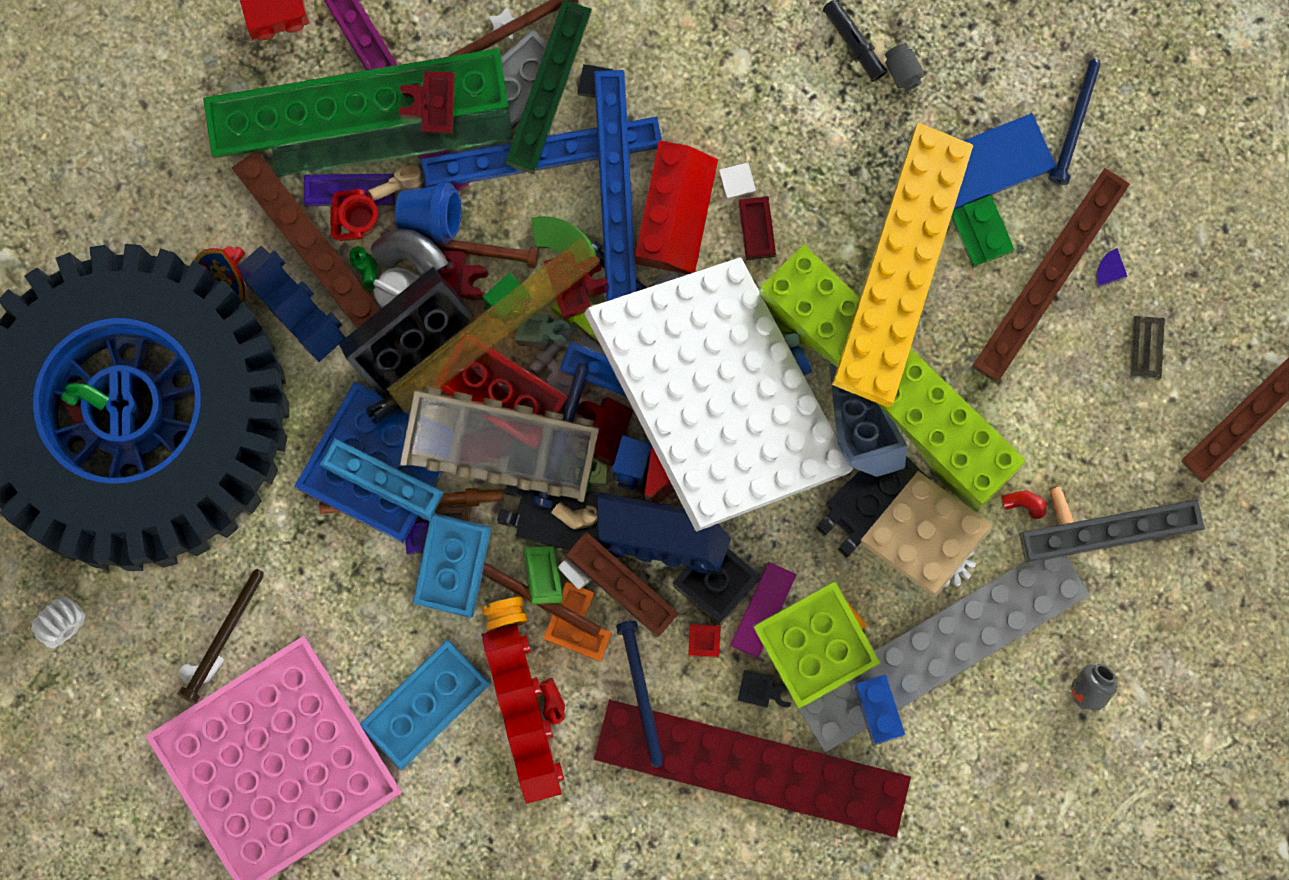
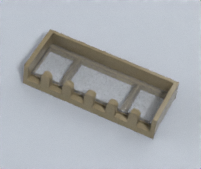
M423 386L422 391L416 390L414 392L400 465L406 466L409 464L424 467L430 471H444L460 477L483 479L489 483H502L517 486V488L523 490L531 489L546 492L552 496L560 497L561 495L584 502L600 428L593 426L594 420L576 417L575 422L563 420L564 414L552 411H545L544 416L532 414L533 408L515 404L514 410L503 408L502 401L484 398V403L471 401L472 395L454 392L453 397L441 395L442 389L430 386Z

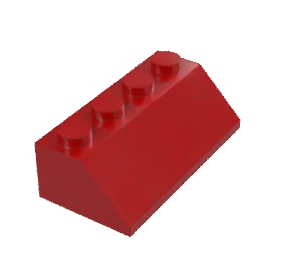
M659 140L635 253V264L672 272L676 271L683 274H691L696 271L718 164L717 158L688 145Z
M466 332L433 384L452 397L454 392L472 395L471 401L484 403V398L503 402V408L513 410L515 404L533 408L532 414L542 416L545 415V411L563 414L568 395ZM482 415L533 449L537 450L540 446L544 427Z

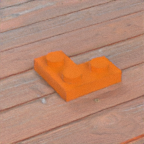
M566 581L562 590V603L559 604L586 618L595 592L584 588L577 589L574 584ZM552 615L543 640L601 662L612 632L601 628L597 637H593L561 618Z

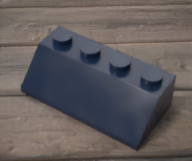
M599 493L597 498L599 540L608 548L607 550L612 555L617 557H625V554L631 555L649 563L652 560H658L674 568H678L680 565L689 566L692 570L700 573H707V570L720 571L731 538L719 523L696 532L685 509L682 507Z

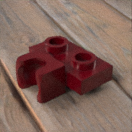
M424 71L423 87L422 85H401L400 91L403 95L414 98V102L409 107H401L399 109L400 117L403 119L422 120L421 131L424 134H453L456 74L454 72Z
M441 251L449 263L438 271L462 299L483 300V295L486 293L473 285L477 279L487 278L489 275L488 270L481 265H466L467 254L464 251Z
M573 252L543 261L563 320L585 313L591 307L590 297L609 290L605 278H591L593 274L602 269L600 260L597 257L580 262L577 265Z
M610 397L602 399L601 405L592 401H583L578 404L576 412L582 415L583 418L594 420L593 426L600 427L593 458L608 466H613L622 435H626L633 409ZM574 434L583 440L589 439V436Z

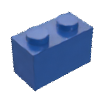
M622 435L612 469L613 480L618 481L617 486L635 491L636 487L643 488L649 467L651 443Z
M886 674L856 683L854 689L872 746L903 737L905 732Z

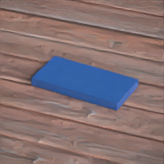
M1033 113L963 140L972 144L973 148L954 209L956 210L963 207V205L996 194L1056 169L1055 162Z

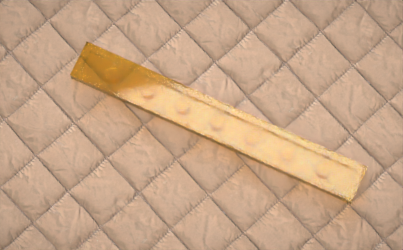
M580 237L387 390L404 412L408 414L411 412L414 392L416 390L422 391L423 386L439 389L596 267L600 260Z

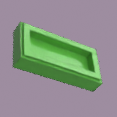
M554 546L524 548L523 558L531 605L562 603L563 595Z

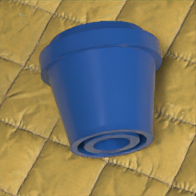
M441 182L433 187L402 190L397 197L395 206L397 228L415 230L433 239L436 243L448 244L457 235L460 227L462 211L460 195L451 183Z

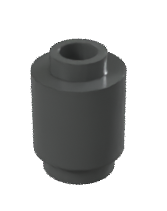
M905 43L897 45L885 53L887 59L885 64L897 88H905L908 91L922 83L920 79L925 74L913 50L908 49Z

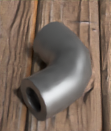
M396 229L381 236L371 246L372 255L380 265L392 267L398 261L407 259L415 266L421 276L433 266L437 271H440L449 264L433 241L415 230Z

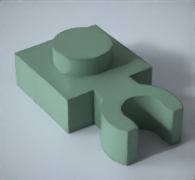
M523 313L515 341L519 346L546 348L548 340H552L557 345H565L567 340L558 334L562 330H571V326L563 319L554 321L550 315Z

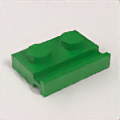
M992 195L953 210L951 218L972 268L1014 252L1015 249Z

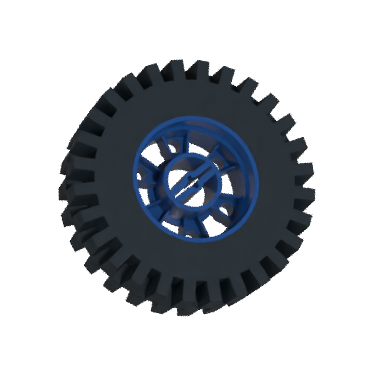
M125 244L124 255H116L106 245L89 247L91 259L83 262L69 252L55 258L60 271L49 276L39 268H35L24 275L32 288L21 297L9 289L0 297V304L6 311L0 319V514L28 537L60 556L74 562L76 559L94 568L109 570V565L126 571H143V564L154 563L163 568L178 564L176 556L185 552L199 556L210 550L206 541L213 536L220 534L228 538L238 529L234 519L244 509L253 514L262 502L257 491L263 481L272 484L278 472L273 460L277 450L285 452L287 435L282 427V420L289 417V402L282 390V384H286L283 369L275 357L274 352L276 350L262 326L236 292L223 280L218 282L206 267L195 261H192L191 265L188 266L176 253L161 248L157 257L151 256L141 245ZM149 343L164 347L176 355L158 376L146 369H142ZM108 348L113 366L99 371L93 377L80 367L88 358ZM129 348H137L136 357L130 361H125L123 358L124 352ZM183 375L190 376V383L187 387L182 389L176 387L179 377ZM77 380H84L85 384L93 386L105 395L110 391L108 395L110 398L106 403V408L110 413V435L104 433L100 426L99 409L80 398L77 402L81 403L84 422L59 429V398L66 389L64 388L68 384H73ZM140 383L149 387L153 399L151 414L142 427L141 422L144 419L145 411L140 401ZM195 394V406L191 423L175 420L174 400ZM185 435L184 439L177 447L178 439L181 436ZM80 439L85 440L84 449L80 453H73V443ZM163 443L172 454L159 465L147 471L143 455L154 451ZM98 447L114 456L108 478L96 476L80 468ZM129 468H138L139 474L125 477V473Z

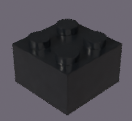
M728 548L719 572L707 570V573H700L687 566L673 582V587L717 625L721 626L759 582L761 575Z

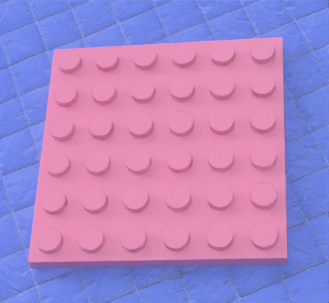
M305 636L297 639L145 736L233 880H268L403 794Z

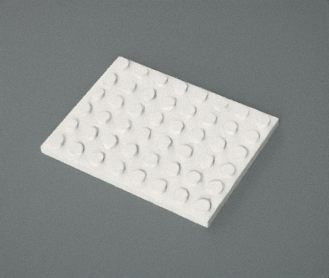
M741 257L589 307L584 313L696 532L839 478L853 470L841 451L829 422L765 301L759 295L760 292Z

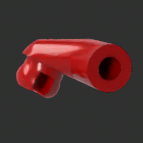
M548 678L539 683L545 697L543 715L545 720L549 719L551 725L560 724L565 718V703L553 678Z

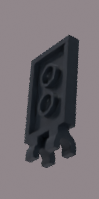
M907 456L905 468L878 477L859 471L826 503L825 506L831 512L818 523L816 529L825 537L838 524L849 535L838 549L847 558L861 544V539L918 471L927 478L929 477Z
M506 484L505 494L520 497L521 499L517 514L500 509L497 521L498 524L518 528L517 538L570 550L582 535L587 532L605 549H608L599 540L598 520L591 527L574 530L551 513L560 501L573 511L584 509L588 505L598 509V493L586 492L584 502L560 495L558 497L551 495L550 499H553L554 502L552 508H547L531 502L533 494L538 495L539 491L523 490L517 488V486Z

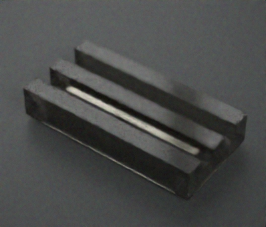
M1133 317L1130 378L1142 377L1143 379L1154 378L1156 380L1162 378L1165 318ZM1140 323L1145 324L1142 370H1138ZM1152 324H1157L1154 371H1149Z

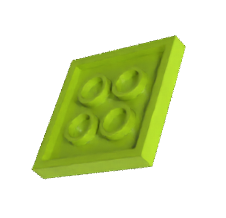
M835 581L753 626L798 709L881 664Z

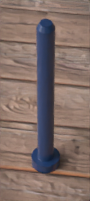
M1093 58L1089 61L1057 167L1050 171L1048 177L1050 181L1060 185H1068L1071 175L1067 172L1101 66L1098 59Z

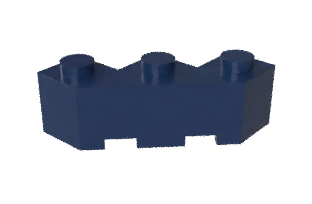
M260 246L237 266L243 281L267 305L278 320L289 329L300 344L320 362L346 338L339 330L343 326L342 323L332 312L326 315L311 300L314 293L303 281L297 284L282 268L286 263L275 250L269 253Z

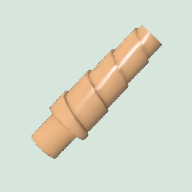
M1061 487L1051 489L1058 525L1074 522Z

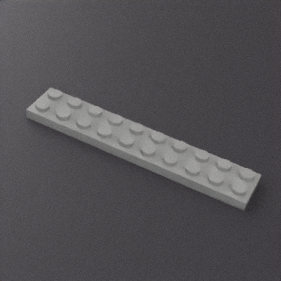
M1066 556L1027 564L1023 562L875 650L874 652L881 664L798 710L824 753H827L867 729L854 689L856 683L886 674L897 710L1085 599L1090 594Z

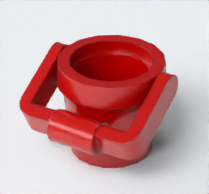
M356 189L334 193L330 217L331 237L339 241L363 239V236L372 233L375 229L379 216L378 209L374 201L365 195V190ZM343 225L344 229L350 233L341 234V226Z

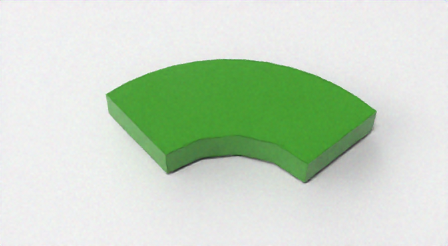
M549 216L531 218L535 247L551 248L557 251L560 256L573 252L577 265L580 262L597 257L587 236L569 222Z

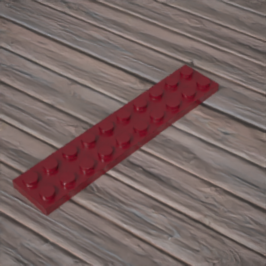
M609 699L594 756L595 761L897 837L911 776L652 710L663 758L662 766L654 768L650 762L639 707Z

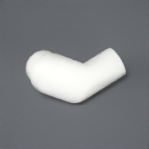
M218 656L203 684L212 680L225 659ZM185 664L180 668L179 677L185 684L190 682L199 665L190 666Z

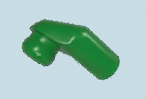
M357 246L352 248L349 253L350 263L362 274V287L366 290L375 289L373 283L377 280L376 260L363 247Z
M68 384L64 388L66 389L65 392L61 395V399L71 406L76 405L80 398L99 410L104 408L110 398L89 384Z

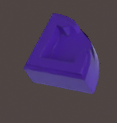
M1118 248L1107 253L1101 260L1096 273L1097 288L1127 278Z

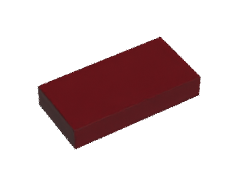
M769 196L738 200L746 260L776 257Z

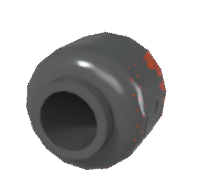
M1089 664L1085 666L1071 684V692L1076 704L1083 709L1101 710L1115 695L1118 688L1115 674L1110 668L1102 664Z

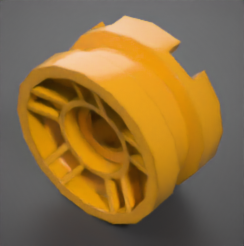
M523 597L503 599L489 603L490 607L488 608L486 605L481 607L483 616H486L488 621L485 624L487 632L516 624L520 626L529 622L527 613H523L522 609L524 606Z

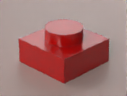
M690 624L688 656L719 658L721 626Z

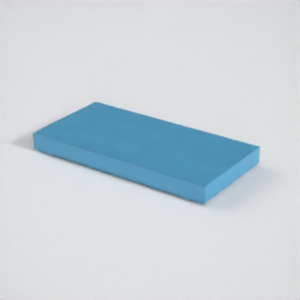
M447 639L360 723V726L366 735L402 771L491 683Z

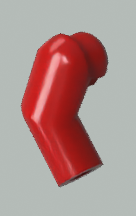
M1028 490L1001 495L1004 510L1022 506L1029 510V514L1033 519L1043 518L1046 514V502L1044 499Z

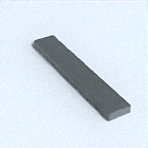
M1196 499L1019 533L1025 563L1027 564L1202 531L1205 527L1199 502Z

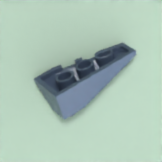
M830 364L831 385L837 369L834 364ZM832 385L837 442L849 466L875 477L904 469L908 445L895 422L876 402Z

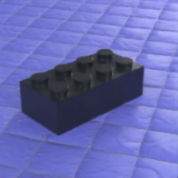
M433 266L343 339L339 346L348 362L384 399L388 396L389 392L397 389L478 323V320L470 307Z

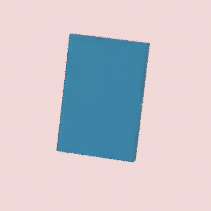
M433 513L429 521L412 604L469 618L473 617L492 527Z

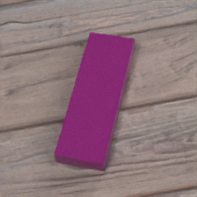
M768 562L730 644L731 647L757 659L759 658L764 646L753 626L781 610L797 574Z

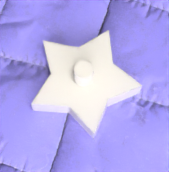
M508 7L500 15L488 16L494 26L493 31L516 19L511 16ZM514 34L506 38L513 42Z

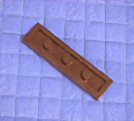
M587 532L582 535L565 555L566 558L656 637H659L679 614Z

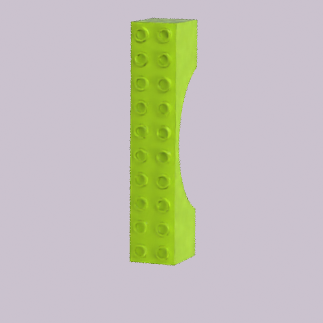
M803 244L760 286L759 295L763 298L774 317L785 328L790 330L792 334H798L799 342L802 345L818 352L837 367L859 297ZM910 348L894 403L890 408L881 404L878 405L913 443L928 464L931 472L965 505L978 513L1018 473L1027 460Z

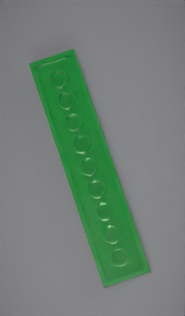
M500 49L204 97L211 156L213 158L250 153L255 150L262 151L422 124V120L401 118L399 109L401 107H409L414 102V98L403 95L400 91V86L422 85L423 87L424 71L454 72L456 74L454 118L508 110L509 104Z

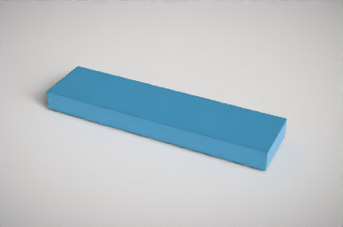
M335 438L320 463L321 468L430 521L444 495L443 491Z

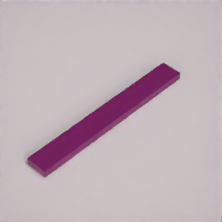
M324 0L365 70L397 65L359 0ZM422 124L400 127L419 160L451 154L440 134L422 133ZM469 183L454 185V188L460 191L469 186Z

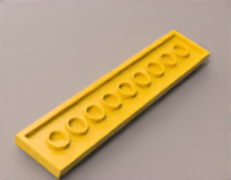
M919 122L914 127L832 385L888 408L894 403L972 152V144Z

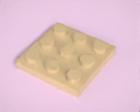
M918 471L861 539V544L929 594L936 597L992 529V523Z

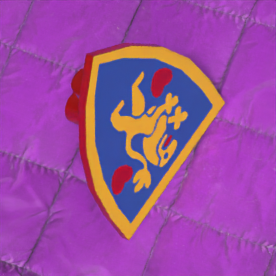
M228 246L225 249H204L198 253L194 261L206 267L218 282L222 280L226 282L236 292L242 302L244 301L245 284L236 265L244 257L245 252L240 247L233 248Z

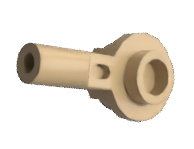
M404 166L394 173V177L390 178L389 182L368 190L367 195L375 201L399 190L419 189L425 184L423 173L417 166Z

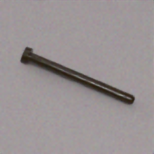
M255 569L251 573L187 687H181L177 694L186 701L197 704L200 696L197 694L264 577V573L261 570Z

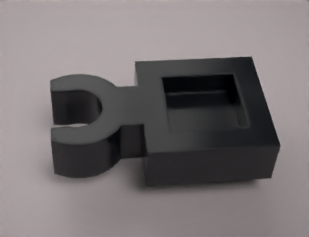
M744 670L738 702L768 708L769 700H775L776 704L782 708H789L791 706L790 702H785L780 697V693L787 690L785 684H781L778 687L773 686V676Z

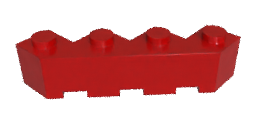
M517 624L482 633L485 654L492 674L496 696L503 716L507 738L515 761L525 803L529 804L562 795L559 782L565 779L560 762L554 764L548 739L553 738L549 719L543 721L537 699V696L542 695L538 677H531L526 654L531 653L527 635L520 636Z

